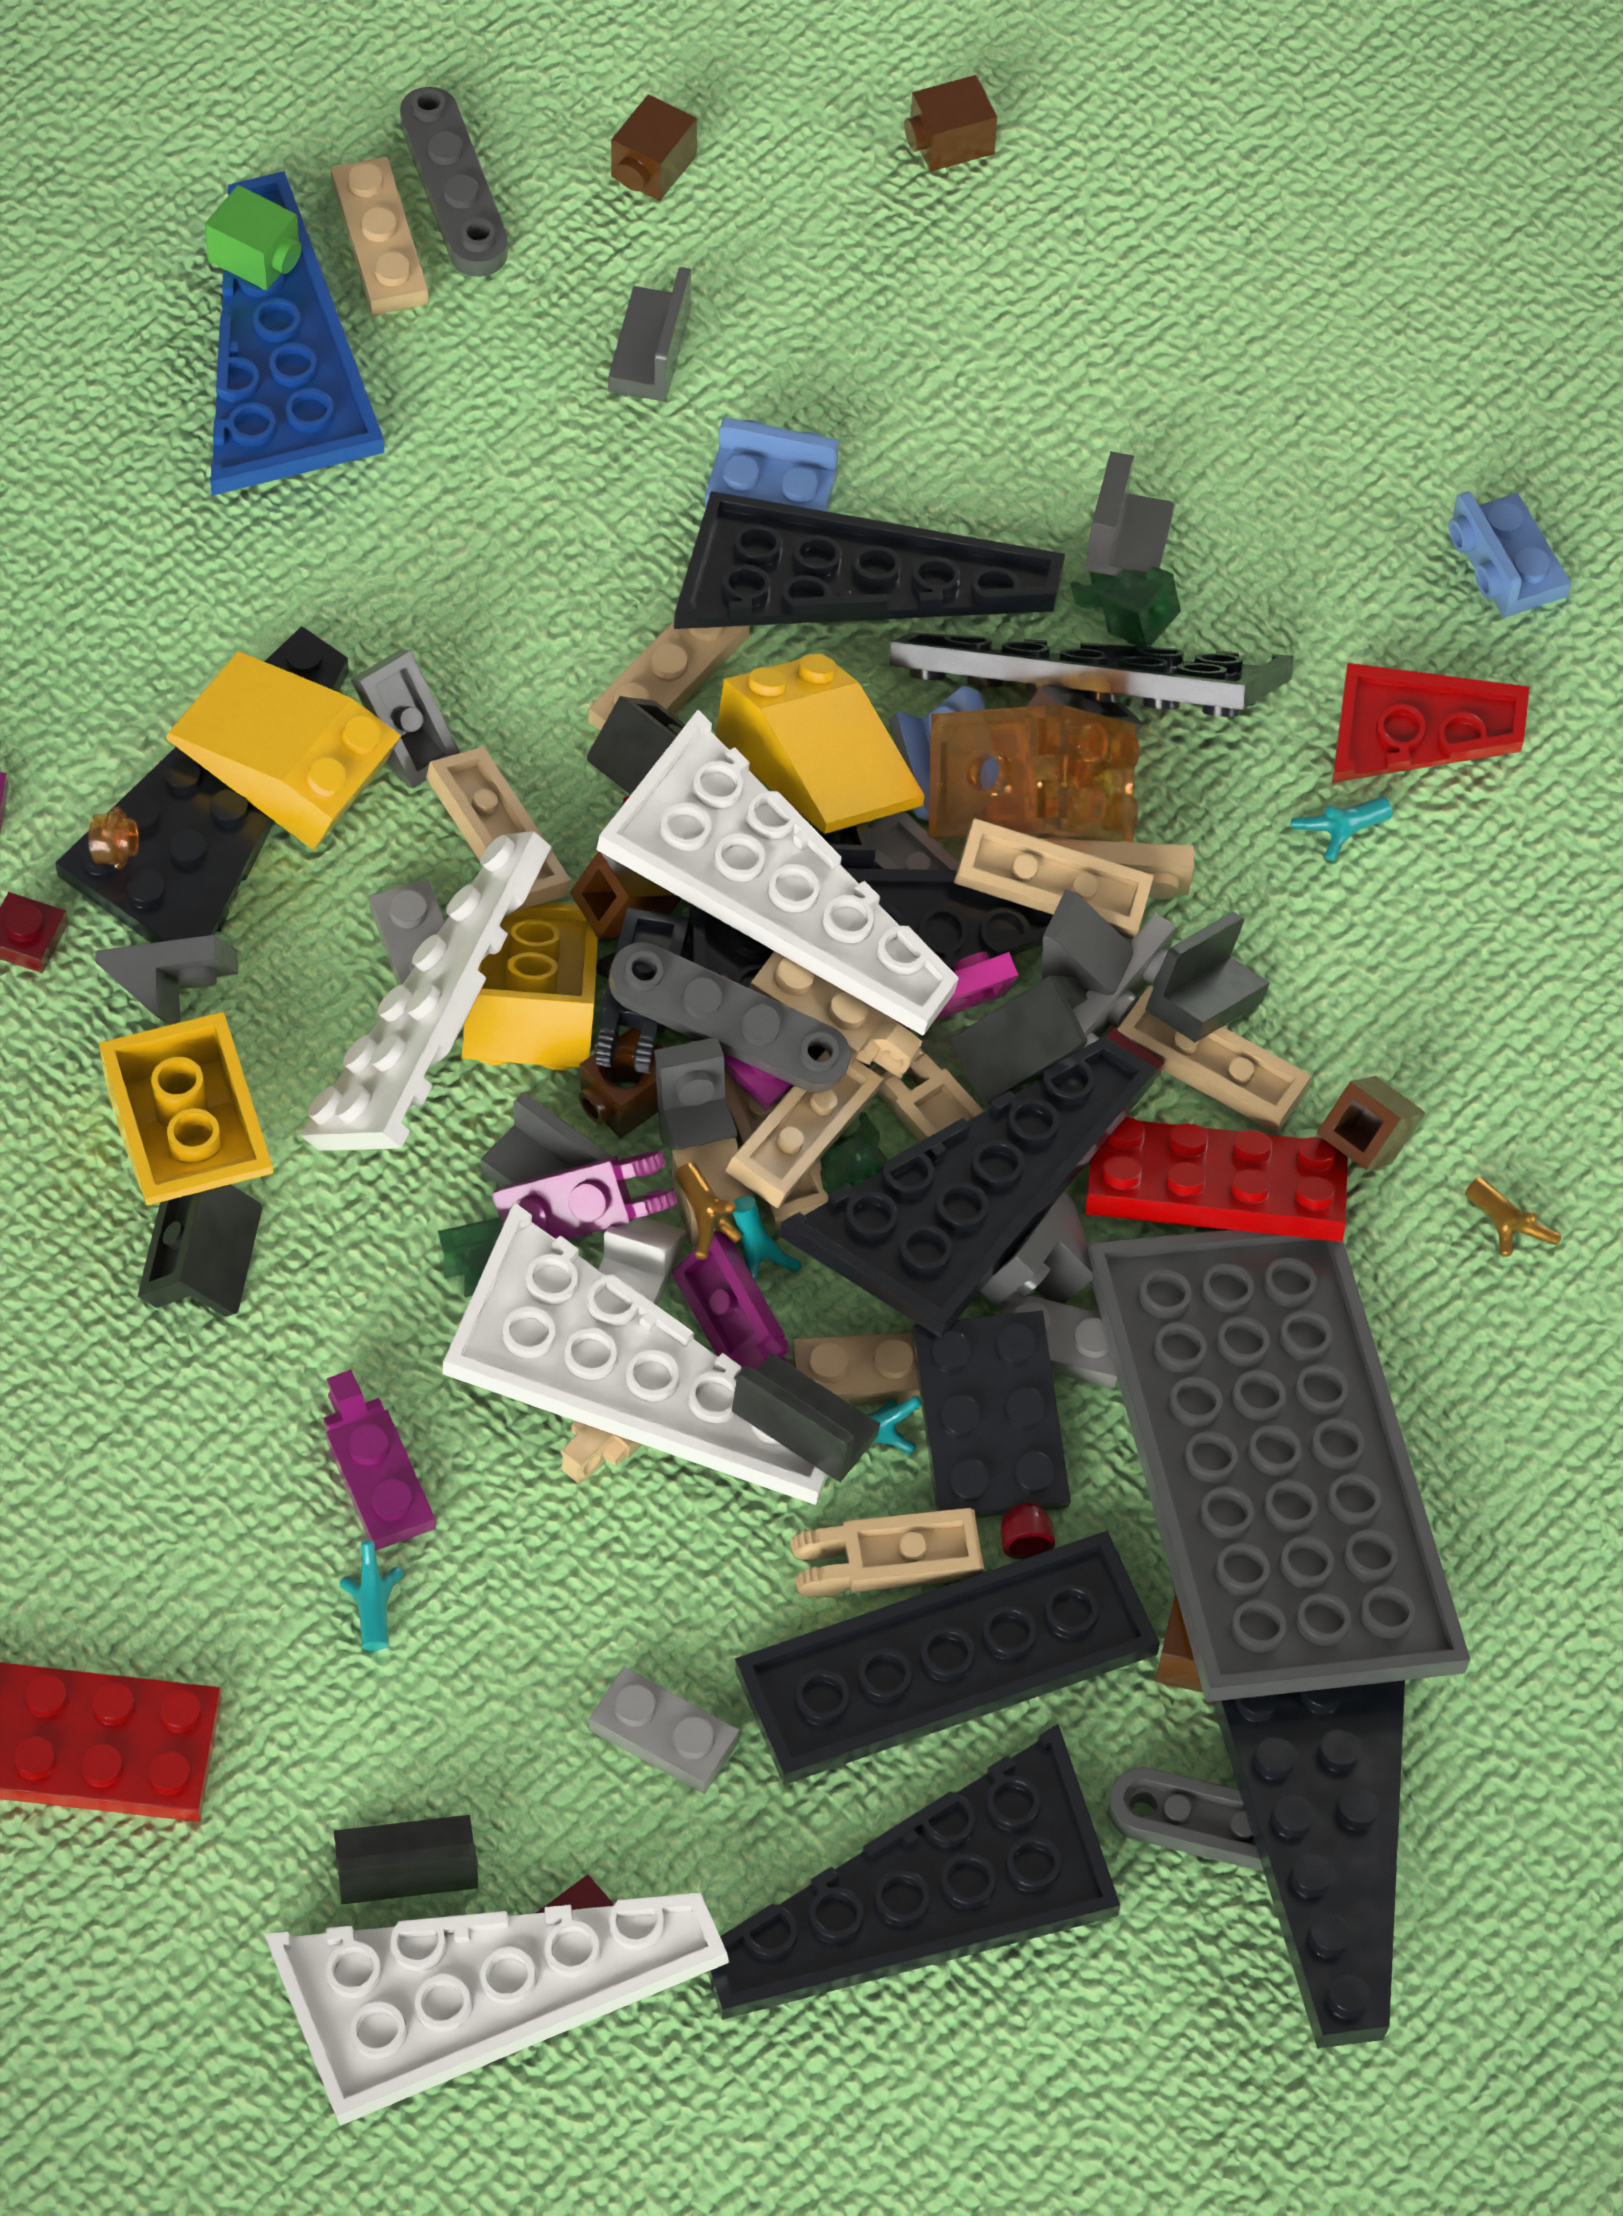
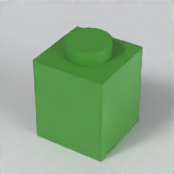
M240 185L235 187L205 223L208 261L266 291L282 273H289L300 257L302 245L299 242L297 214Z

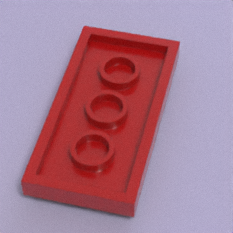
M1125 1117L1089 1161L1085 1214L1343 1242L1346 1225L1348 1157L1329 1142L1319 1137H1287L1264 1134L1254 1130L1241 1132L1204 1128L1189 1123L1176 1125L1139 1121L1131 1117Z
M0 1662V1799L200 1822L222 1700L220 1687Z

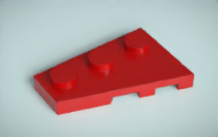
M1347 663L1332 783L1521 752L1524 743L1530 687Z

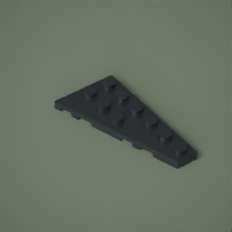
M303 626L264 661L339 692L349 672L348 657ZM175 747L55 862L57 876L150 943L215 935L216 931H221L229 915V905L241 881H246L275 821L247 801L246 797L235 792L195 760Z
M1103 1036L1044 1070L1042 1079L1016 1094L1009 1090L992 1100L990 1108L969 1121L961 1118L884 1162L882 1171L854 1187L846 1184L832 1192L828 1196V1202L806 1215L799 1211L781 1222L779 1237L942 1338L1154 1084L1157 1068Z

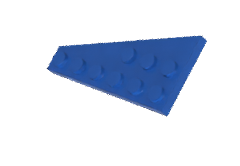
M285 171L228 184V196L237 185H240L297 214L298 235L302 249L294 268L287 274L282 273L267 291L225 269L223 271L222 314L220 315L216 378V413L213 428V462L211 464L210 477L212 496L384 453L382 432Z

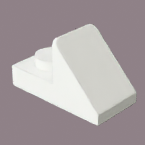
M644 1216L635 1218L627 1224L616 1227L609 1226L604 1233V1258L598 1270L606 1276L616 1275L658 1306L687 1238V1230Z

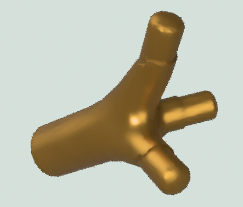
M689 1162L679 1167L674 1173V1178L691 1204L697 1222L699 1239L695 1257L704 1260L707 1258L712 1244L714 1228H718L734 1243L741 1240L742 1232L726 1215V1213L732 1214L736 1210V1205L733 1201L722 1200L716 1196L696 1163Z
M1483 1177L1475 1179L1468 1186L1465 1196L1481 1209L1496 1226L1499 1235V1254L1501 1256L1508 1257L1512 1255L1514 1231L1553 1245L1559 1244L1561 1240L1560 1233L1536 1222L1537 1215L1535 1213L1525 1212L1517 1208Z

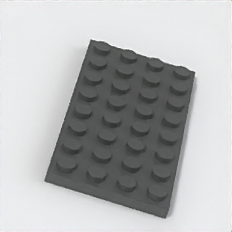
M1225 1230L1089 1243L1087 1250L1093 1270L1092 1287L1205 1701L1212 1702L1465 1674L1471 1659L1344 1241L1337 1242Z

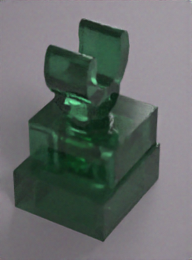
M1153 566L1146 575L1126 568L1118 578L1112 575L1089 571L1093 585H1082L1076 581L1070 584L1075 604L1087 609L1102 607L1108 633L1127 640V643L1134 646L1151 647L1181 612L1173 573Z
M865 1112L859 1114L860 1126L847 1137L842 1133L834 1142L835 1148L827 1151L820 1159L822 1188L828 1196L846 1184L854 1187L882 1171L883 1163L888 1161L878 1147L881 1134Z
M501 1217L438 1231V1257L444 1279L459 1276L465 1298L473 1296L503 1228Z

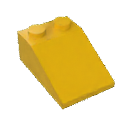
M237 651L172 727L165 739L235 792L246 797L247 801L315 851L381 771L402 735L353 698Z
M823 653L808 654L798 660L771 667L755 668L749 673L724 679L715 736L729 750L735 747L750 762L749 771L772 791H778L797 812L824 834L923 806L924 793L860 683L840 668L831 658Z
M546 902L512 912L504 916L499 925L508 933L500 951L494 955L489 953L481 961L477 969L486 977V980L464 1022L461 1059L479 1060L488 1065H503L508 1062L535 1064L552 1070H566L572 1067L580 1068V1063L590 1057L598 937L577 904Z
M224 1011L99 1043L108 1095L121 1138L146 1205L273 1173V1165Z

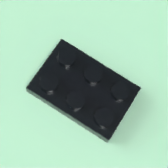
M1043 1310L956 1320L942 1338L919 1324L913 1325L911 1334L922 1401L921 1406L936 1511L971 1508L975 1511V1517L981 1518L1005 1515L1011 1507L1021 1503H1034L1044 1510L1069 1507L1071 1499Z

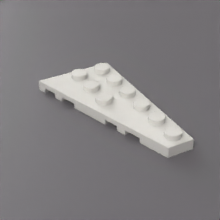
M697 710L601 832L597 850L924 1036L955 993L959 979L958 976L909 926H899L878 904L880 896L865 881L859 884L840 865L842 857L778 791L767 790L749 771L750 762L735 747L729 750L711 732L712 723Z
M534 831L501 835L486 848L480 859V864L483 865V868L472 884L464 886L451 899L446 909L449 917L439 932L427 938L416 950L412 958V964L415 967L402 985L396 986L384 997L377 1011L381 1017L370 1033L359 1038L349 1048L343 1059V1065L346 1068L333 1086L324 1089L314 1099L308 1110V1116L311 1119L300 1136L318 1151L402 1148L410 1130L401 1121L406 1111L413 1105L418 1107L424 1104L433 1086L426 1080L424 1075L429 1066L435 1065L450 1052L486 980V977L477 969L481 961L489 953L494 955L500 951L508 933L499 925L504 916L511 914L524 903L551 849V846Z
M515 1202L513 1203L443 1361L444 1375L811 1504H817L828 1475L732 1412L737 1375L742 1369L739 1364L723 1353L719 1357L693 1339V1331L616 1275H604L578 1256L579 1249L562 1236H559L557 1239L550 1236L531 1222L532 1215Z
M701 1892L617 1900L614 1906L572 1910L571 1905L545 1907L544 1913L508 1916L507 1911L398 1921L395 1927L354 1931L353 1926L326 1928L327 1933L292 1937L289 1932L264 1934L340 2126L729 1963L727 1952Z

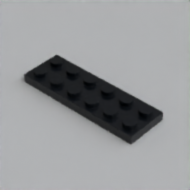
M1107 1530L735 1658L734 1670L783 1785L1156 1656L1158 1655L1160 1642Z

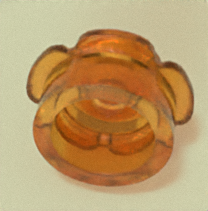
M113 807L112 812H108V814H94L91 818L89 846L92 858L96 864H111L116 869H122L125 867L128 857L136 856L138 852L139 833L137 824L134 819H126L123 810L119 807Z

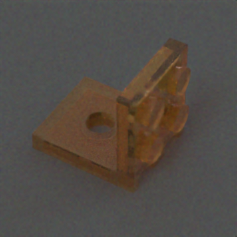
M1060 704L931 714L929 837L939 840L966 839L970 825L975 818L1026 835L1052 834L1074 840L1134 843V828L1138 821V805L1134 798L1135 766L1139 760V743L1135 736L1136 724ZM994 757L998 763V777L994 785L985 790L980 781L981 768L988 759Z

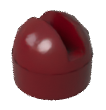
M1021 1503L1011 1507L1003 1516L1000 1534L1003 1552L1007 1556L1023 1560L1054 1549L1056 1543L1052 1521L1047 1512L1034 1503Z

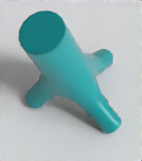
M1382 796L1344 809L1331 805L1326 808L1323 815L1293 817L1290 825L1293 830L1329 832L1331 839L1324 857L1328 861H1335L1342 844L1351 835L1360 829L1390 820L1392 818V808L1388 799Z
M746 1195L736 1198L733 1201L736 1205V1210L732 1214L737 1228L743 1234L740 1247L744 1252L745 1264L755 1282L757 1283L760 1263L764 1259H768L782 1268L797 1273L801 1269V1262L785 1254L769 1236L755 1199Z
M914 1395L899 1405L895 1400H889L877 1411L866 1414L880 1423L878 1437L874 1442L893 1445L908 1455L913 1454L916 1444L898 1433L895 1426L921 1407V1399Z
M364 1540L361 1543V1584L355 1582L349 1576H345L340 1581V1587L352 1595L359 1607L362 1648L367 1651H379L389 1646L386 1615L387 1601L392 1587L403 1577V1571L397 1566L393 1567L380 1579L375 1555V1543L372 1540Z

